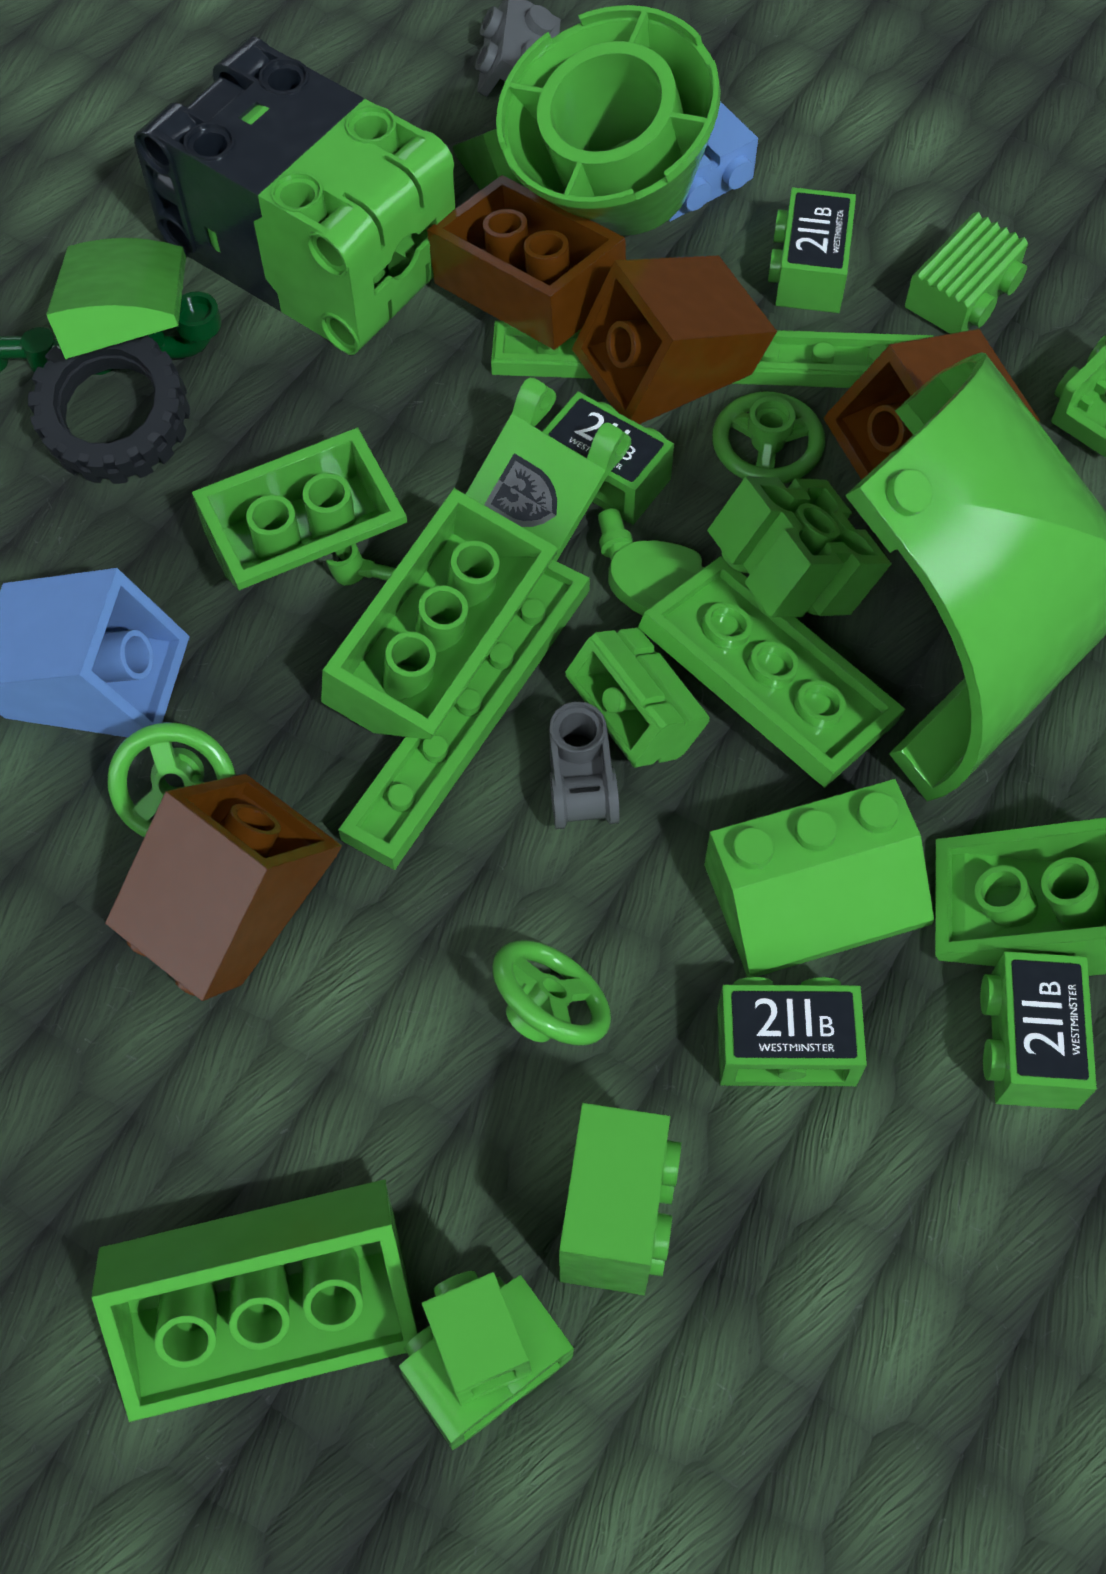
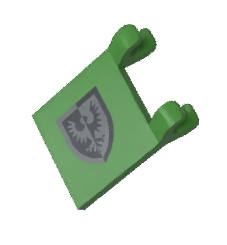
M530 377L522 384L509 420L478 471L466 495L558 547L557 554L553 559L557 561L609 472L628 451L631 445V438L613 424L604 423L600 426L593 439L587 459L535 428L554 405L556 393L544 383Z

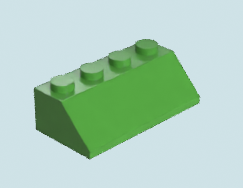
M454 488L322 670L321 702L372 733L431 740L556 556L558 547Z
M385 1179L99 1247L91 1298L129 1422L407 1353L404 1349L407 1343L418 1334L400 1240Z

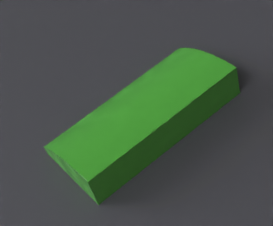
M138 238L101 239L68 246L46 314L65 359L177 327L179 325L186 255L183 247L166 242Z

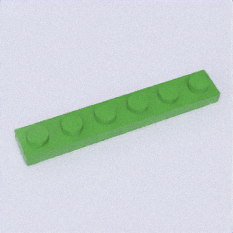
M552 560L431 740L411 737L403 739L338 829L341 841L393 870L397 868L589 593V577Z

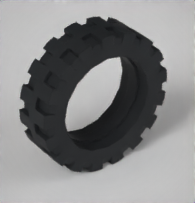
M146 335L143 338L139 337L65 359L61 348L59 349L55 345L45 355L47 363L43 368L37 367L32 377L35 390L29 391L28 406L34 413V416L30 418L35 431L41 437L47 449L67 471L74 475L79 472L86 480L95 483H101L102 479H110L112 484H121L128 482L127 477L137 474L139 478L151 474L154 472L152 466L156 465L159 461L165 464L173 456L172 447L176 441L181 443L185 437L187 429L183 423L184 419H189L190 405L185 395L187 394L186 387L174 363L166 351H161L156 341ZM107 369H131L145 375L152 382L155 390L154 406L145 423L130 436L111 443H89L75 437L70 432L66 423L67 404L76 388L91 375Z

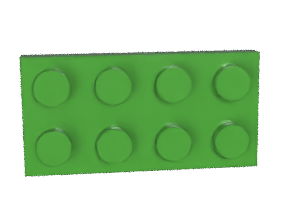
M720 556L645 611L638 628L825 788L898 722L905 708L795 617L770 618L754 602L753 594L745 584L747 577L729 566L723 557Z

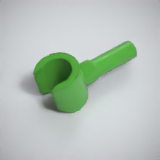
M356 543L335 552L337 557L344 561L326 560L333 578L344 586L355 584L363 577H373L387 581L396 569L377 564L375 561L363 559Z

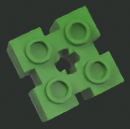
M745 476L707 530L722 550V557L726 563L737 571L749 573L745 584L752 592L756 605L767 613L770 618L803 617L806 612L819 616L851 615L892 564L866 530H859L853 527L848 520L852 512L830 483L823 479L795 478L790 486L786 488L779 478Z

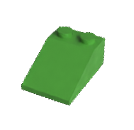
M1106 817L936 839L935 955L938 960L996 966L1004 951L1087 957L1088 976L1106 974Z

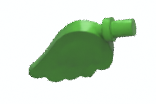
M606 509L598 515L602 533L599 539L601 553L611 559L608 568V584L610 589L620 601L643 616L645 611L704 569L700 554L690 548L657 540L633 542L631 533L624 528L621 513L618 509Z

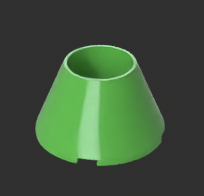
M622 5L604 7L578 15L581 23L564 30L552 39L549 32L545 33L520 57L506 79L499 97L496 115L497 136L508 166L518 180L530 191L573 215L592 220L619 235H637L651 231L664 224L677 213L685 202L718 116L721 92L720 80L715 60L712 59L711 54L702 43L701 36L682 19L662 10L645 6ZM634 139L633 141L621 147L612 150H607L620 142Z

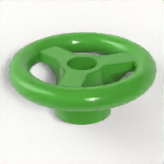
M767 391L747 394L729 403L720 412L715 421L712 441L720 462L734 475L741 479H744L745 476L779 478L783 484L793 482L795 478L800 479L818 464L824 452L825 433L820 419L805 403L783 393ZM731 427L751 438L753 447L758 451L756 466L741 459L733 450L729 441ZM808 435L807 449L797 461L784 467L774 468L775 455L784 447L785 442Z
M157 723L132 733L115 751L108 770L107 784L110 800L121 820L138 835L145 837L152 822L150 818L156 813L165 791L205 783L203 782L204 766L200 758L188 749L173 748L172 742L186 744L203 754L212 765L217 780L236 776L233 764L224 748L204 731L182 723ZM149 746L154 759V765L151 769L152 788L134 804L127 787L128 771L135 757ZM164 775H178L182 778L184 786L173 787L169 785Z
M529 940L509 942L497 951L492 966L494 981L500 994L508 1004L506 1008L507 1018L520 1034L536 1042H546L552 1038L565 1044L577 1046L596 1043L607 1034L611 1023L608 1001L596 981L577 962L555 948ZM528 961L540 963L564 977L565 980H560L551 974L541 972ZM585 1000L591 1014L590 1022L583 1025L572 1024L567 1006L573 1001Z

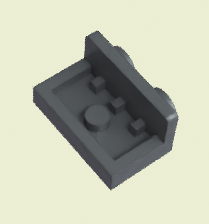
M503 0L498 8L491 6L480 27V35L484 37V44L475 63V69L480 72L477 92L487 97L499 79L506 81L517 61L532 44L547 32H549L551 39L559 34L561 19L551 14L545 7L535 5L527 0Z

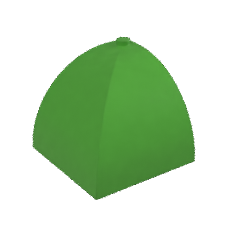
M986 353L971 355L934 375L895 410L913 436L898 450L885 458L845 495L887 550L892 552L898 549L917 575L935 604L952 638L965 678L889 753L927 802L944 797L957 789L1106 635V511Z

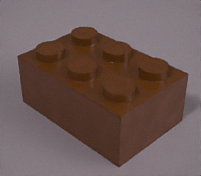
M503 175L453 210L437 225L434 224L427 229L436 285L553 350H556L582 329L614 261L626 260L625 237L592 220L578 217L533 193L527 187Z

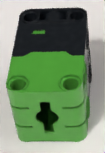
M248 37L214 66V82L187 106L176 102L170 103L134 135V144L157 227L167 243L183 247L186 257L193 259L326 338L336 348L346 354L355 355L434 277L427 229L434 224L437 225L456 209L453 156L446 144L435 134L421 130L394 115L387 108L370 102L308 68L301 61L290 58L275 50L260 38Z

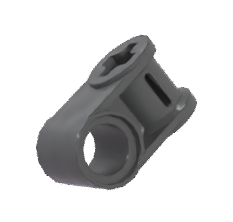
M586 702L564 704L555 711L550 720L549 729L550 787L555 830L565 829L567 822L606 818L609 825L619 824L617 779L615 769L611 765L605 718L595 706ZM573 735H582L589 738L592 742L582 747H575L565 743L564 740Z

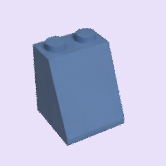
M118 568L3 583L0 590V715L5 719L129 737L139 729L163 722L190 636Z

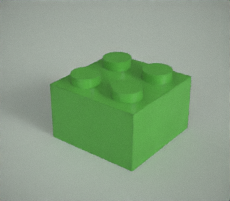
M582 1103L559 1250L560 1282L645 1296L649 1274L663 1277L664 1265L668 1255L672 1215L658 1213L659 1203L672 1205L682 1142L668 1140L670 1116Z

